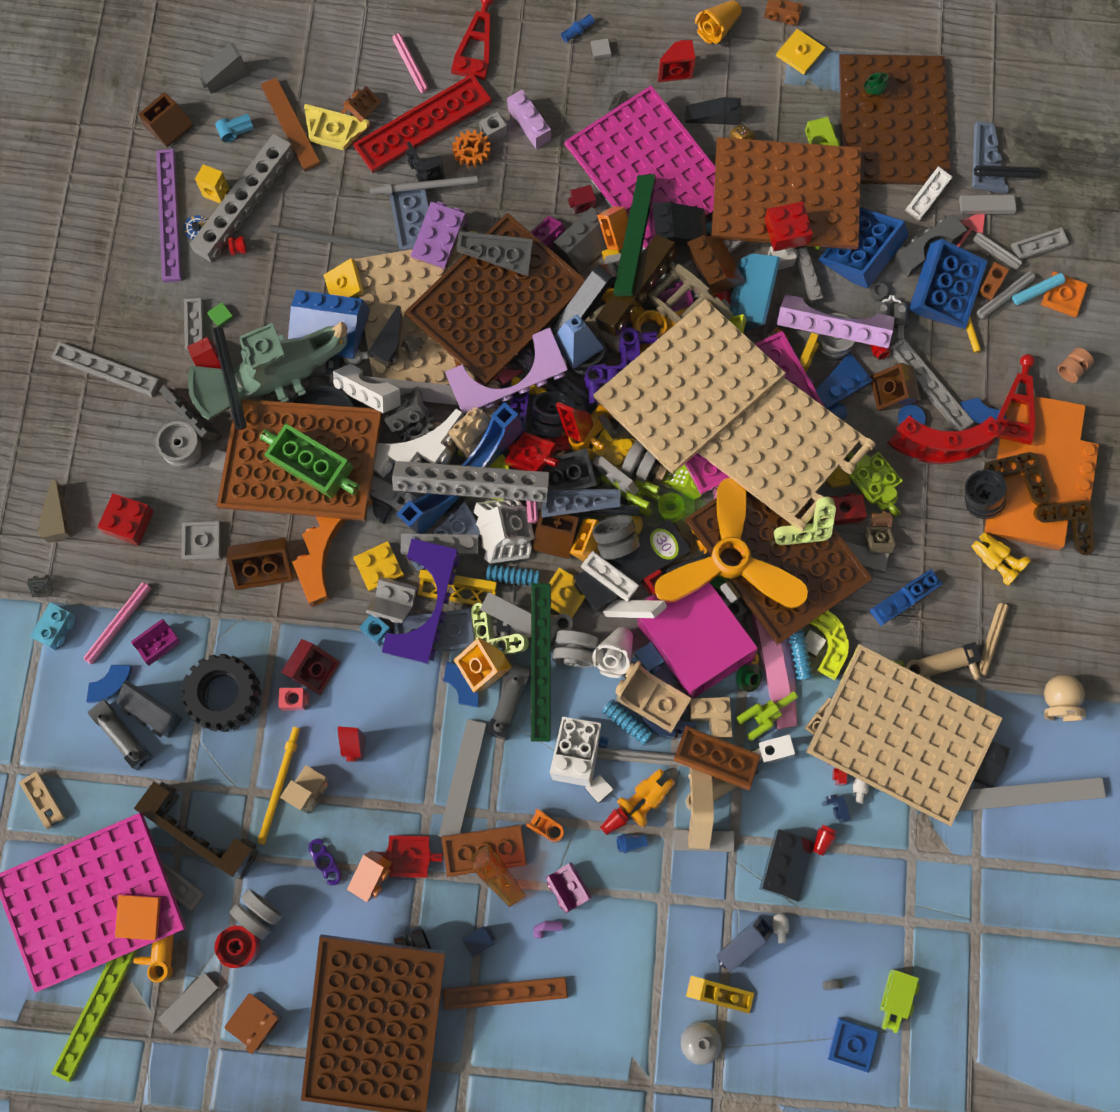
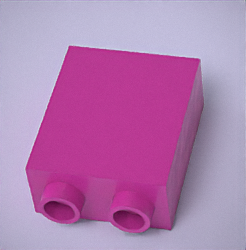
M710 582L676 602H665L667 605L666 609L656 618H637V625L649 643L652 642L663 658L665 666L684 693L692 699L740 669L744 664L755 659L757 646ZM656 594L645 599L661 601Z

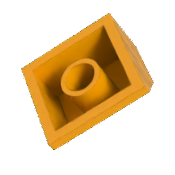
M477 638L454 659L473 693L488 689L512 668L501 650L481 638Z

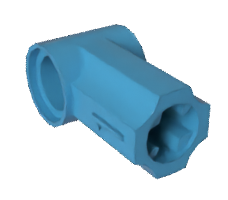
M248 114L231 120L223 118L215 124L219 136L224 143L232 142L236 139L237 135L254 129Z

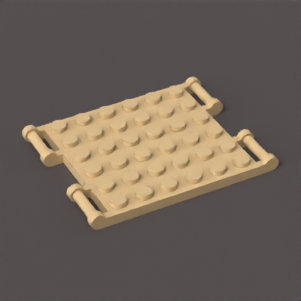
M782 378L702 448L698 454L794 527L804 531L807 527L806 524L815 514L816 502L823 497L816 492L838 467L848 474H852L855 466L876 444L790 381ZM860 443L862 447L849 462L844 461L855 446ZM810 499L813 500L814 504L801 519H797L796 516Z

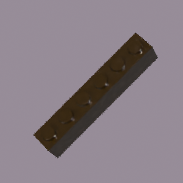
M658 235L654 236L641 254L633 296L615 297L613 293L595 318L600 330L618 337L626 329L629 320L636 315L639 306L646 301L649 292L656 287L659 278L666 273L669 264L675 260L677 256L675 242Z

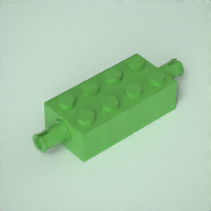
M285 423L278 435L273 434L268 429L263 430L266 436L261 433L260 440L270 444V447L264 454L270 462L329 498L333 499L340 487L352 495L357 493L355 489L359 490L360 485L347 478L354 468L347 459Z

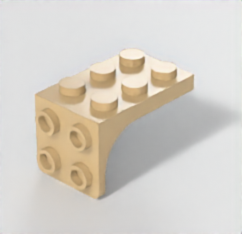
M637 661L636 664L631 663L626 671V680H621L616 688V701L672 733L692 698L649 673L642 667L640 661Z

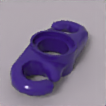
M319 838L312 840L309 843L308 851L316 867L323 873L325 879L328 878L331 872H335L337 878L335 880H327V884L331 886L337 885L341 881L342 873L334 857L327 851L325 845H322L319 852H315L313 846L315 844H323V840ZM323 856L330 858L331 863L327 868L320 866L319 861Z

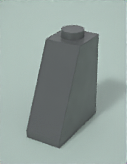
M234 42L226 46L199 70L201 74L199 80L203 88H208L210 94L248 76L242 57Z

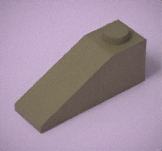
M56 479L51 481L39 518V536L48 543L71 538L62 485Z

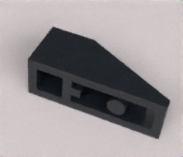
M722 97L686 105L685 123L738 125L741 115V98Z
M400 306L396 307L368 351L370 358L388 368L395 364L399 358L403 315Z

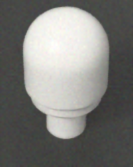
M357 350L355 359L343 357V360L347 365H356L362 363L363 359H369V352Z
M855 778L852 789L853 794L856 795L855 803L863 804L864 796L869 792V785Z
M776 914L772 919L774 934L778 935V943H786V933H789L788 918L784 914Z

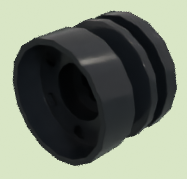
M984 469L978 470L969 476L965 484L966 509L971 515L979 519H992L1000 515L1005 509L1007 486L1002 475L994 470Z

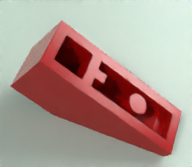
M558 402L556 407L566 436L583 443L594 426L591 415L585 410L580 411Z
M338 726L341 756L346 758V762L357 763L358 759L363 760L366 736L359 728Z

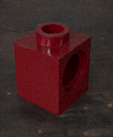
M591 184L570 190L568 203L570 209H574L575 214L586 212L591 207L596 209V198Z

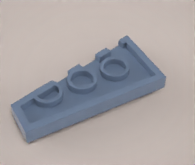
M977 121L974 124L972 188L1006 194L1009 190L1008 185H1005V177L974 175V168L977 165L1001 166L1002 158L997 149L999 144L995 126L991 123Z
M621 489L548 490L547 502L542 503V517L620 507Z
M465 502L440 527L433 531V534H467L481 537L480 530L476 525L477 521ZM411 561L418 573H420V569L425 570L420 564Z

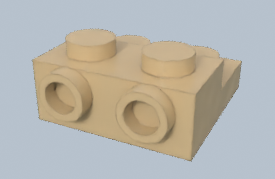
M474 407L448 431V434L466 459L469 458L482 440L490 421L482 410Z

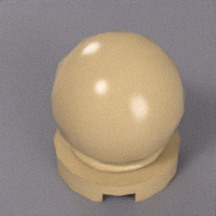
M1060 674L1052 677L1047 682L1044 689V698L1049 708L1044 710V719L1054 721V717L1063 718V722L1081 721L1082 718L1086 719V710L1080 708L1084 702L1085 691L1077 678L1071 675Z

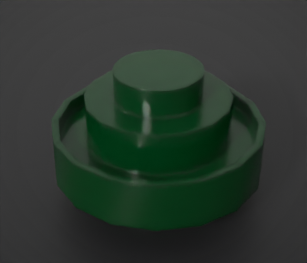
M874 73L870 75L863 84L865 92L875 95L883 94L890 84V78L887 73Z
M746 663L741 666L736 676L737 686L746 692H753L759 687L762 681L761 668L753 663Z

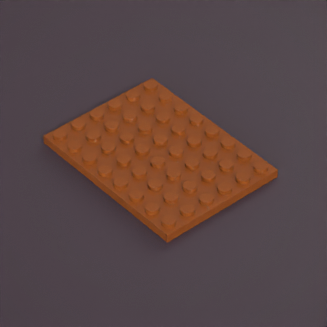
M717 137L711 237L722 238V240L771 243L764 220L767 209L803 201L813 233L809 245L804 246L857 249L859 241L861 148Z
M247 399L241 401L247 427L243 430L236 429L232 419L217 501L219 509L366 521L383 416L382 412L370 408ZM285 423L347 459L354 467L347 478L360 485L359 490L355 489L357 493L352 495L340 487L334 498H329L270 462L264 456L270 444L260 440L261 433L266 436L263 430L268 429L273 434L278 435Z

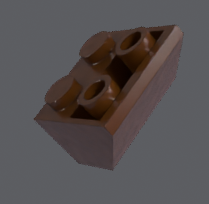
M165 92L138 114L143 126L167 148L193 126V123L179 105Z
M540 512L532 551L570 559V551L575 540L579 518L566 514L542 517Z

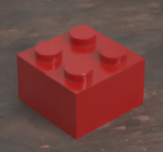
M803 201L767 209L764 220L773 252L809 245L813 233Z
M112 493L97 528L103 534L139 546L154 511L144 503Z

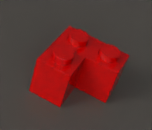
M206 337L187 346L195 366L221 369L214 341L210 342Z

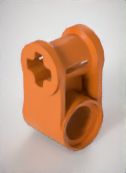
M536 809V814L530 823H527L525 826L553 843L561 842L564 838L563 827L548 815ZM553 828L561 830L558 838L550 836V831Z

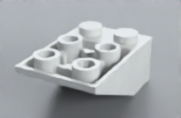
M562 717L550 769L552 780L591 787L596 765L601 723Z

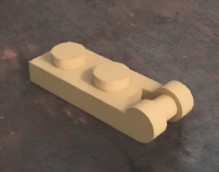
M35 771L19 782L46 829L52 828L54 823L57 821L61 822L66 818L38 771ZM52 810L54 814L48 817L46 813Z

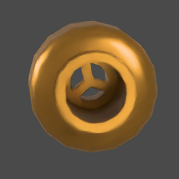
M739 125L730 131L729 138L755 140V134L747 126Z

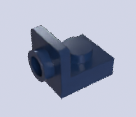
M830 795L826 797V801L822 802V806L834 804L833 814L835 819L839 820V823L851 820L844 796Z

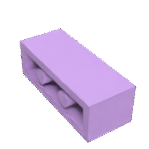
M520 90L508 97L509 112L533 146L538 149L550 142V127L524 91Z

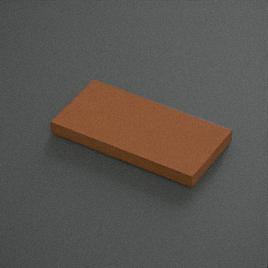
M685 726L673 761L749 791L761 755Z
M521 824L441 836L447 877L527 865Z

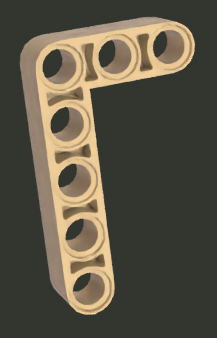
M689 767L691 818L688 848L709 849L714 821L712 776Z

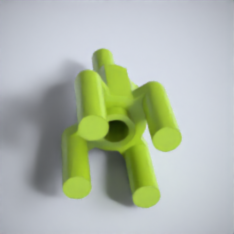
M606 475L601 476V481L620 489L617 482L612 483ZM634 480L633 482L639 489L634 496L629 491L625 493L621 490V497L627 499V504L639 505L641 514L650 517L652 514V510L648 509L650 502L642 499V497L645 495L659 502L662 498V495L658 494L660 487L647 480L645 483Z
M793 691L777 703L770 699L763 705L755 704L736 717L735 720L741 725L750 718H755L760 726L747 735L748 739L752 742L771 729L774 725L773 722L782 716L779 710L797 699L798 696Z

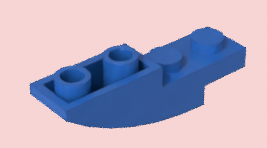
M930 569L873 607L870 613L879 625L883 626L943 585L935 572Z

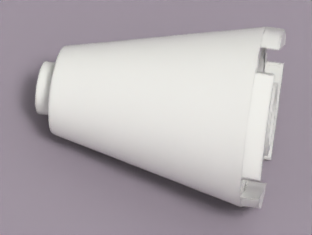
M619 627L595 648L592 662L594 667L597 666L600 669L602 675L610 678H619L626 673L631 665L632 632L625 627Z

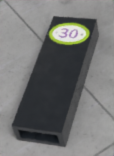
M668 519L640 536L641 543L635 551L619 558L605 560L635 583L641 585L644 579L659 569L664 571L687 557L691 551V546L686 538L683 539L680 535V529L677 524L672 523ZM585 570L573 577V585L581 596H585L584 602L592 614L620 598V596Z

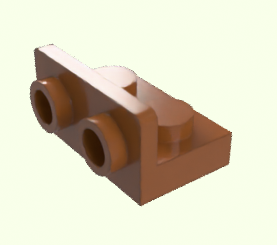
M768 0L764 18L797 26L803 4L788 0Z
M367 86L362 90L358 88L351 95L353 99L349 97L343 103L345 108L341 113L344 114L349 110L362 122L381 101Z

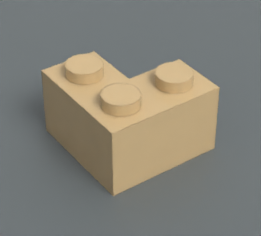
M730 697L691 699L688 704L689 722L709 721L711 736L721 740H730L732 738Z
M305 765L296 781H290L280 798L299 810L308 813L316 807L318 803L316 799L319 794H323L326 791L329 779Z

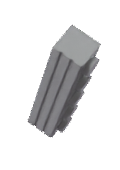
M807 247L796 249L798 254L796 262L810 305L821 303L823 295Z

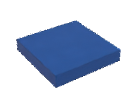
M838 1018L827 1059L869 1073L879 1031Z

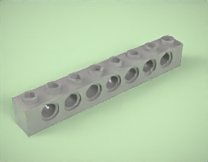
M275 134L271 136L190 243L194 253L211 263L215 258L219 257L225 244H228V238L232 237L234 232L240 229L243 220L251 214L255 204L261 201L263 194L272 186L277 175L282 173L286 163L292 160L294 151L289 142Z
M395 461L392 481L393 491L547 502L549 472Z

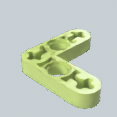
M822 497L816 502L813 523L806 524L807 527L804 531L799 530L793 525L777 528L774 531L776 543L779 545H789L829 539L832 535L836 512L833 498Z
M476 603L472 606L471 619L474 641L477 638L487 640L486 642L499 649V643L504 641L506 645L503 651L504 655L526 651L529 646V640L525 635L513 634L494 638L491 615L482 612L480 615L478 614L483 603ZM484 625L486 627V634L481 636L480 628ZM519 640L522 641V644H519V646H512V643L519 642Z

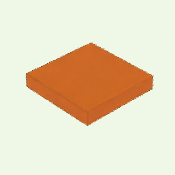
M1053 271L1051 277L1058 273ZM1064 275L1065 282L1046 291L1041 305L1076 318L1088 284Z
M118 895L115 937L157 940L161 897Z

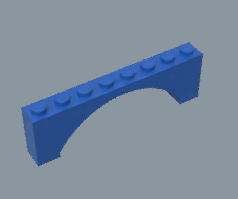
M505 402L491 415L492 419L482 440L462 466L488 468L526 429L519 415ZM428 493L416 500H409L396 515L417 534H425L460 496Z

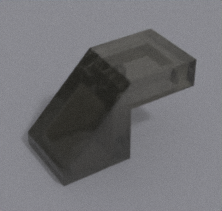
M605 413L598 417L612 439L635 438L617 420L611 422Z

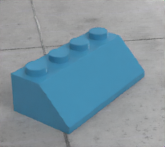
M752 253L741 258L739 261V271L745 282L734 287L730 297L729 310L733 313V316L744 314L746 318L744 332L762 326L766 322L780 257Z

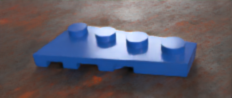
M849 353L816 389V392L824 407L829 409L868 386L873 380L853 355Z

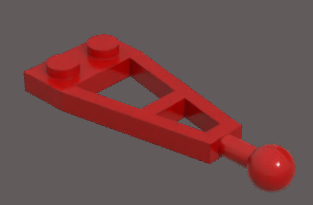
M480 0L482 3L481 11H476L455 53L451 74L464 77L473 74L476 79L486 80L490 53V13L487 12L494 0ZM479 20L485 21V33L474 31ZM470 39L484 41V60L462 56Z
M1024 354L1020 358L1021 374L1017 373L996 419L1005 428L996 438L1031 445L1035 430L1033 376L1029 375L1030 368L1035 364V358L1031 354ZM1019 382L1026 384V396L1015 393ZM1010 402L1027 405L1028 424L1003 419Z

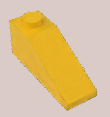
M691 976L686 996L750 1014L754 993Z

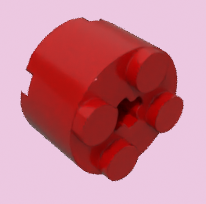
M239 925L223 930L217 936L214 945L217 958L222 965L229 968H243L251 965L257 959L261 949L260 939L245 927ZM239 944L241 946V950H237V948H235L234 945Z

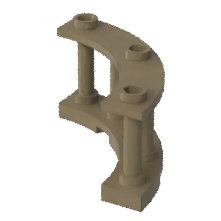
M673 261L667 267L665 275L667 274L668 276L651 293L649 292L646 302L655 306L662 316L666 315L675 324L705 299L728 320L733 316V313L718 297L714 299L707 292L709 288L680 264L677 266L673 265ZM674 279L682 281L683 285L665 303L657 298ZM688 290L695 291L699 298L680 317L670 309Z

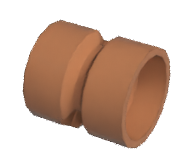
M1078 347L1057 367V370L1066 381L1076 383L1083 376L1084 372L1094 364V359L1089 352Z

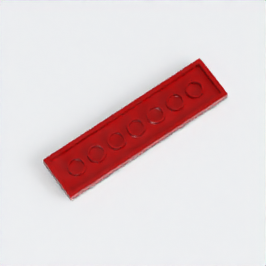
M470 74L353 143V146L373 174L404 156L406 150H408L407 142L410 141L415 149L492 103V100L474 75Z

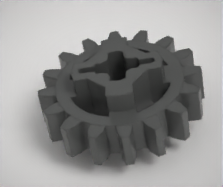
M425 406V416L420 421L412 422L404 429L399 430L401 433L398 436L403 441L408 442L436 429L437 427L433 425V423L437 422L433 418L434 413Z

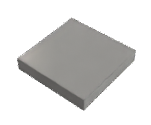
M183 522L181 559L183 561L221 559L222 522Z

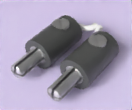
M890 295L888 299L876 303V313L889 316L890 304L888 301L893 299V301L898 302L894 304V327L898 328L897 338L902 339L904 338V328L908 326V304L902 303L900 300L895 299L894 295Z

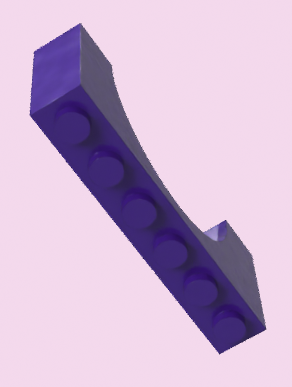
M411 538L407 558L423 566L434 578L437 587L436 607L428 621L418 629L404 634L386 633L382 653L429 665L430 661H434L436 650L433 648L435 642H439L441 631L438 629L440 623H444L446 612L443 609L450 600L451 593L448 590L449 586L454 584L456 574H453L454 567L459 565L460 555H458L457 549Z

